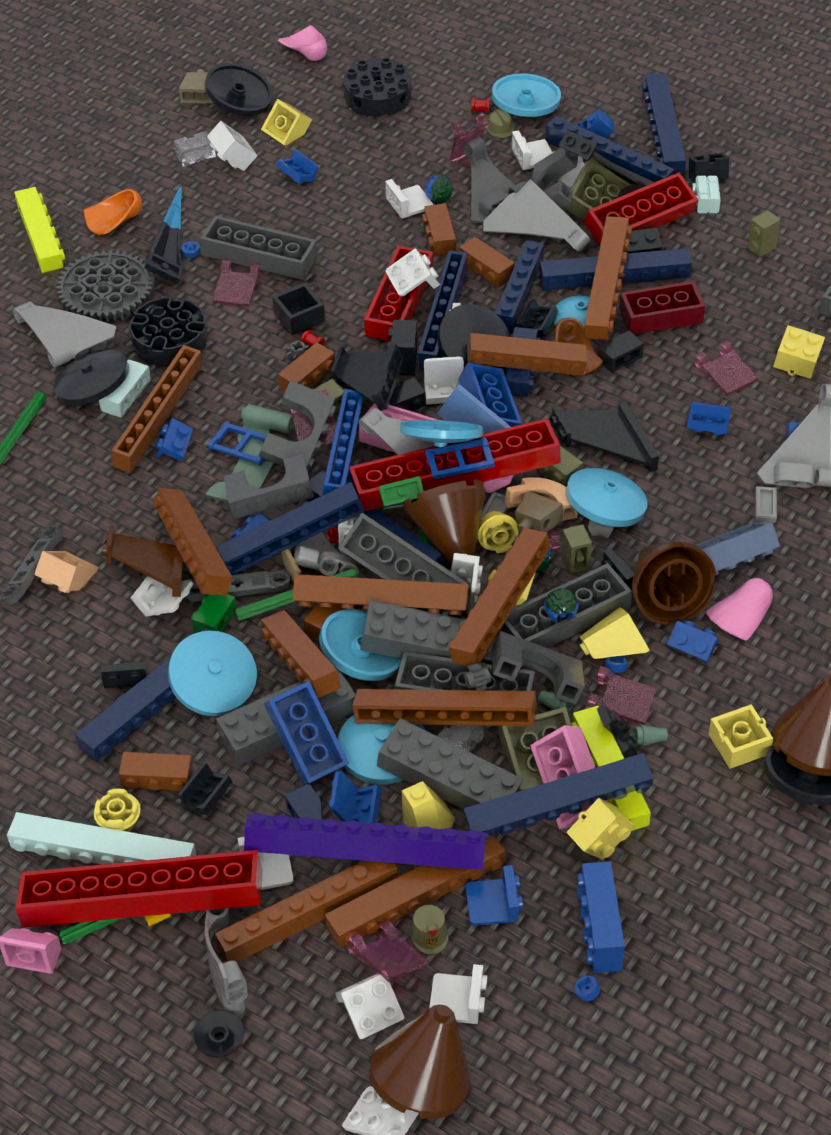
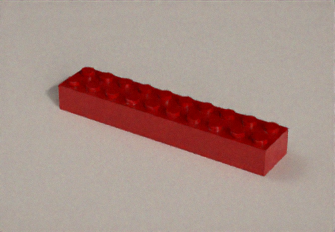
M547 418L485 433L482 437L469 440L474 441L486 437L495 467L433 479L425 450L440 447L432 446L350 466L351 483L361 500L364 510L369 511L382 507L383 503L379 486L420 476L424 491L461 481H466V484L470 486L474 485L473 480L486 482L561 463L560 444ZM464 442L447 443V446L460 444ZM482 446L460 450L465 465L486 461ZM454 451L434 455L438 471L459 467Z
M258 850L21 872L15 909L22 928L258 906L261 905L262 866Z

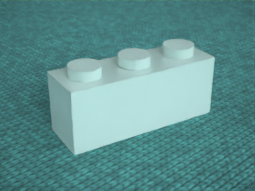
M129 359L127 361L129 373L125 381L114 392L98 400L101 411L120 418L123 417L151 380L149 366Z

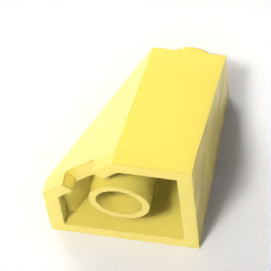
M621 607L580 636L583 642L579 644L586 656L590 654L593 659L650 651L630 615Z
M423 781L402 790L403 822L406 826H427L433 829L453 827L455 817L448 806Z

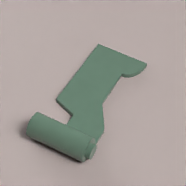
M252 404L244 407L241 413V418L244 422L243 428L265 435L272 430L290 434L295 424V415ZM238 434V443L241 441L244 435ZM251 438L241 452L257 457L264 441ZM240 458L232 474L244 470L248 485L252 488H262L275 463L265 459L262 465H257L254 462ZM225 482L213 485L205 494L207 498L229 503Z

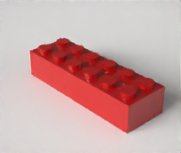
M676 173L588 210L584 224L599 246H601L607 216L629 218V225L632 226V231L658 228L693 213L698 203V198L682 175Z
M397 245L388 267L415 248ZM417 249L422 256L425 254L431 262L430 268H434L433 252ZM385 272L364 318L365 337L391 341L389 339V328H393V320H412L428 282L424 281L406 295L400 296Z

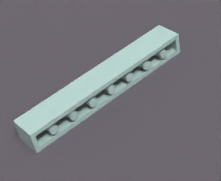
M16 812L7 833L11 848L17 851H30L42 856L52 855L65 860H80L87 864L96 863L103 865L197 856L193 843Z

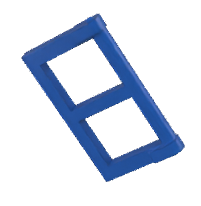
M225 422L215 437L208 443V449L262 465L265 459L259 457V455L256 457L241 451L251 438L265 441L267 435ZM228 431L244 435L235 449L218 445Z
M486 437L425 450L433 479L495 467ZM482 446L486 461L465 465L460 450ZM454 451L459 467L438 471L434 455Z

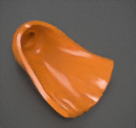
M126 189L94 206L84 209L87 227L91 232L99 236L107 234L123 221L133 218L140 213L142 209L141 197L135 190Z

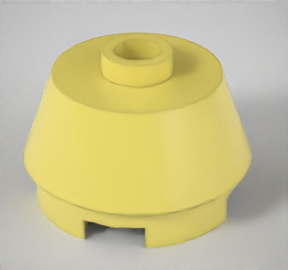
M499 511L485 514L480 520L478 540L481 546L487 550L496 551V553H502L512 548L511 544L516 536L519 535L516 521Z
M124 789L107 791V795L96 801L94 809L95 821L103 828L130 832L135 827L140 815L138 800Z

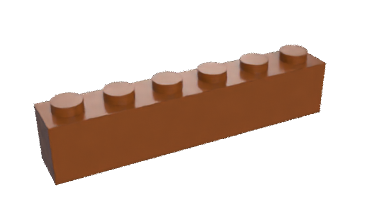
M470 333L467 344V363L583 375L587 365L586 345Z
M285 610L261 619L263 626L261 634L264 640L269 641L274 651L277 650L280 659L286 661L289 670H294L299 682H310L317 698L341 688L337 669Z

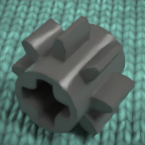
M301 341L292 342L290 347L286 348L287 360H292V362L309 349V345L305 346Z
M478 663L468 666L469 671L464 673L468 689L487 690L486 684L491 683L487 667H481V664L479 665Z

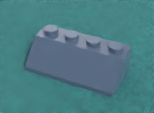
M753 522L696 544L711 558L717 574H719L718 570L723 568L725 570L737 567L736 563L741 561L743 563L755 560V556L771 554L773 549L780 547L772 522Z

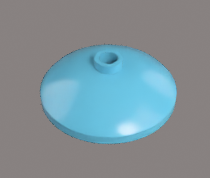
M581 295L571 296L560 301L556 305L558 313L553 320L554 326L556 327V324L561 319L570 317L577 319L585 328L590 297Z

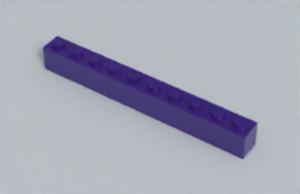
M256 813L247 815L244 829V851L258 850L261 853L483 870L486 833L476 830L433 829L427 826L408 827L402 824L395 826L382 823H360L358 821L344 822L334 819L318 820L309 817L292 818L285 815L267 816Z

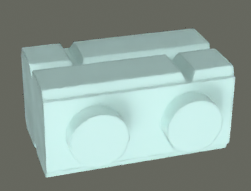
M697 176L696 182L692 183V191L698 198L697 212L718 213L721 201L718 177Z

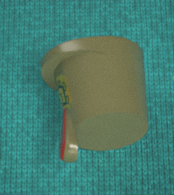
M434 905L419 907L413 916L411 940L415 949L421 954L427 956L437 955L443 952L448 945V930L445 916L442 910Z

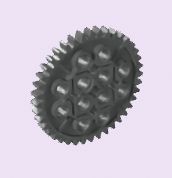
M102 250L101 254L95 251L94 255L88 253V257L81 256V260L75 259V264L69 263L70 267H64L65 271L60 272L61 276H58V281L56 282L57 297L63 309H66L68 312L98 319L99 321L106 319L107 322L110 321V318H113L114 321H117V317L124 319L125 314L130 317V312H135L142 304L147 303V300H151V295L154 294L153 290H155L154 275L149 270L144 269V259L139 260V256L133 257V253L127 255L126 251L120 254L119 250L115 253L112 250H109L108 253Z

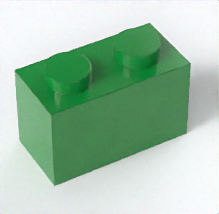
M213 594L205 596L200 608L191 617L194 633L201 632L205 628L209 631L223 632L236 612L235 597L229 594L227 596Z

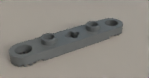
M58 524L48 526L49 529L46 528V531H43L41 538L36 541L9 581L8 588L1 594V598L7 605L16 603L23 596L36 576L34 574L42 551H52L62 537L63 530Z
M275 570L274 572L263 571L231 575L232 580L227 594L238 597L284 591L291 585L290 574L287 571L285 572V570ZM278 578L285 579L284 583L282 582L281 584L280 582L278 584L275 580ZM192 581L193 585L190 588V591L193 589H200L196 584V581ZM237 583H240L239 588H236ZM201 591L197 592V594L190 592L186 598L197 602L202 601L208 594H202Z

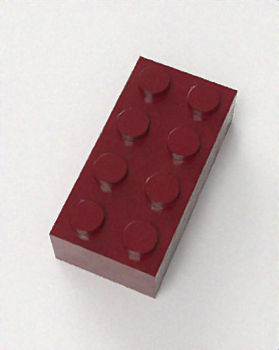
M689 281L621 292L619 310L628 331L633 334L703 323L705 304L695 282Z

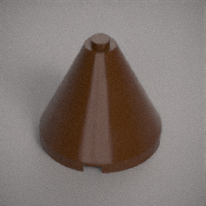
M473 480L474 486L467 485L466 481L439 486L417 494L418 499L413 503L411 498H408L402 504L405 514L437 551L442 554L451 567L454 553L475 555L486 491L482 480Z
M671 542L646 546L639 553L633 577L632 594L639 610L653 622L669 625V622L680 621L684 623V620L689 621L706 608L716 589L714 579L715 574H717L715 565L701 548L691 543Z
M831 674L823 678L776 720L771 734L773 737V747L777 753L781 750L788 756L786 760L788 763L803 771L823 776H831Z
M440 1004L432 1006L383 1040L375 1048L371 1058L369 1078L376 1093L392 1108L402 1113H405L406 1109L421 1113L419 1118L437 1119L453 1114L463 1105L470 1088V1076L455 1014L448 1006Z

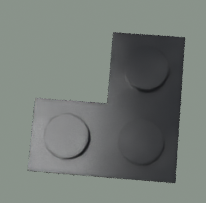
M605 705L597 708L603 726L614 735L621 753L626 758L638 755L636 752L638 746L634 738L629 735L630 727L624 718L620 719L614 709L610 710Z

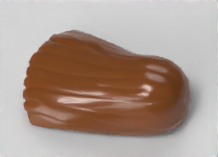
M570 317L563 318L556 324L554 330L555 342L586 345L587 365L583 375L596 370L603 360L594 351L590 340L585 338L584 326L577 319Z

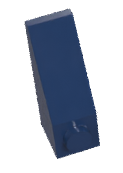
M306 784L285 795L286 808L293 818L309 817L322 820L321 802H323L319 791L317 789L314 790L310 784Z

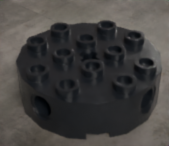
M388 57L359 60L347 69L344 74L343 88L346 104L356 113L366 116L377 117V114L387 113V116L403 110L411 101V74L404 64L393 61Z
M161 297L148 301L137 308L129 324L133 349L136 355L146 363L169 366L183 345L200 350L201 352L207 345L206 317L198 305L184 298L181 301L173 300L172 297Z

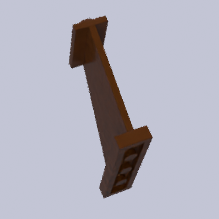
M114 526L109 527V533H105L103 543V556H107V564H111L113 557L171 588L172 597H181L184 560L176 545L115 534Z

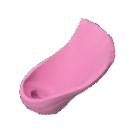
M311 25L290 37L279 38L278 40L285 46L299 51L311 61L322 59L328 49L324 36Z
M750 579L733 594L708 609L706 614L722 630L742 640H748L763 620L772 603V588L763 579Z

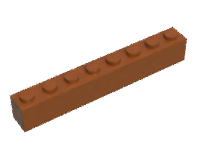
M606 217L585 320V338L608 340L610 332L614 330V321L612 319L616 318L617 307H615V304H619L618 290L621 291L622 279L620 277H624L625 266L623 263L627 262V252L625 251L629 250L630 239L628 237L632 236V226L629 225V218Z
M185 345L179 350L112 449L113 467L129 473L133 471L200 370V350Z
M159 488L158 494L154 497L153 505L202 594L227 596L232 576L183 490Z
M524 528L520 535L516 537L514 545L507 551L505 559L497 567L493 578L488 581L483 594H480L478 602L470 610L468 618L460 626L458 634L454 640H451L449 652L453 663L470 666L481 662L548 553L550 544L546 532Z
M294 574L293 601L298 602V606L311 607V603L320 604L321 608H333V605H341V609L353 610L354 606H363V610H367L369 601L372 600L416 610H427V612L440 614L441 611H449V615L462 616V612H468V584Z
M357 689L352 705L355 723L397 724L401 718L411 724L534 726L537 712L535 691Z
M493 835L490 840L485 841L483 870L421 865L325 914L326 927L339 948L353 945L365 935L374 934L379 928L397 922L400 917L408 913H414L419 907L429 902H436L443 895L459 890L462 885L478 880L483 874L491 870L499 869L505 864V850Z
M362 861L215 933L217 948L225 962H239L324 920L325 914L397 878V866L395 863Z

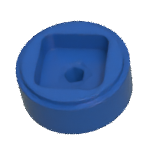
M195 241L185 242L181 247L183 256L187 258H194L200 254V245Z
M623 656L607 657L605 668L614 673L625 672L628 660Z
M586 975L577 980L574 991L582 1001H591L599 995L600 984L595 977Z

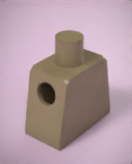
M203 69L186 73L179 87L181 103L213 104V101L205 91V80L208 73Z
M529 491L515 512L518 533L520 534L524 528L548 532L563 520V504Z

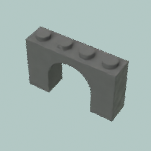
M559 148L537 162L534 166L532 181L561 209L571 204L573 191L561 180L557 183L555 182L576 168L578 162V155L563 148Z
M290 380L281 405L304 414L311 422L312 433L308 438L298 442L288 441L268 433L260 450L259 457L285 467L283 459L303 454L307 469L311 470L315 460L311 458L313 452L318 453L322 443L319 440L320 435H325L329 426L326 423L328 416L332 418L336 406L333 405L335 398Z
M303 454L283 459L286 470L284 478L277 484L267 488L250 487L244 470L224 476L228 501L234 519L314 497Z
M500 631L492 647L493 675L514 682L521 666L531 667L545 674L553 682L556 698L576 705L585 687L581 660Z

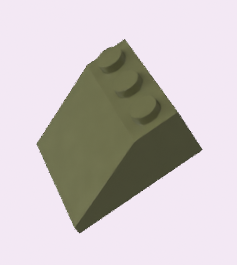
M590 159L581 168L571 187L573 191L571 204L564 209L576 217L585 219L588 210L617 199L618 193L624 187L631 184Z
M566 707L536 715L534 726H499L497 728L503 750L513 774L523 778L520 791L544 784L530 745L564 725L572 726Z

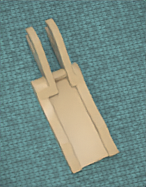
M295 546L282 551V562L288 574H290L293 583L294 574H301V570L295 564V559L292 556Z

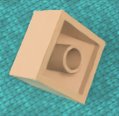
M42 551L34 575L40 577L42 582L49 585L55 584L58 586V590L70 593V591H79L97 572L98 566L66 551Z

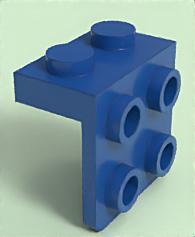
M341 770L336 771L332 781L331 799L329 800L330 810L340 821L377 823L382 789L378 785L357 789Z
M513 865L503 866V879L475 881L466 884L465 889L471 925L479 926L518 922L519 910L523 909L522 895H517L516 889H520L519 875L514 874Z

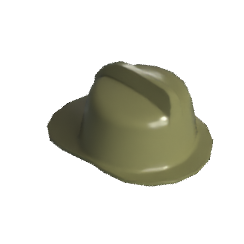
M495 109L494 112L486 114L481 120L487 131L496 138H507L515 131L511 115L504 110Z

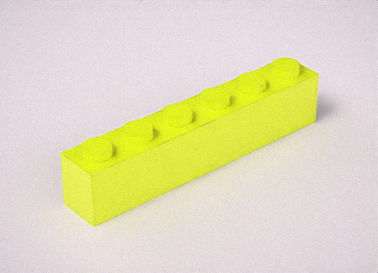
M36 187L15 191L17 206L41 272L64 268L62 260H65L63 249H59L61 248L60 242L56 236L55 228L52 226L42 194H38Z
M599 706L574 712L571 723L572 726L581 727L595 768L624 759L612 733L602 724L597 711ZM634 791L628 793L622 799L614 800L612 798L607 800L608 803L618 807L633 823L635 827L631 831L649 826L651 812L642 793Z

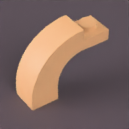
M529 477L522 478L521 485L507 487L504 501L507 508L519 506L530 491L562 503V521L574 519L578 516V512L572 507L566 497V487L558 482L545 478Z

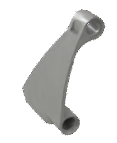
M303 500L301 506L308 503L309 501ZM323 533L295 545V564L319 570L326 576H333L350 569H355L358 578H367L359 572L357 561L351 557L341 555Z

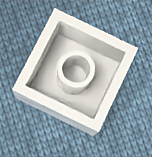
M222 121L207 136L211 141L210 146L218 151L217 155L223 161L228 160L229 164L235 169L238 167L244 171L258 156L241 134Z

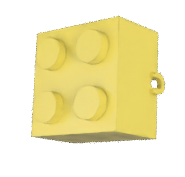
M788 325L773 367L787 371L791 376L797 374L811 379L825 337Z
M752 704L711 718L709 736L729 769L767 755L769 748L772 746L773 737L766 728L765 719L759 717Z
M598 798L586 812L579 814V819L567 831V834L585 853L603 860L614 852L615 847L620 841L629 837L631 830L635 826L618 807Z

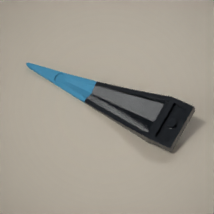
M179 187L146 256L144 269L176 284L180 282L184 268L181 248L182 187Z

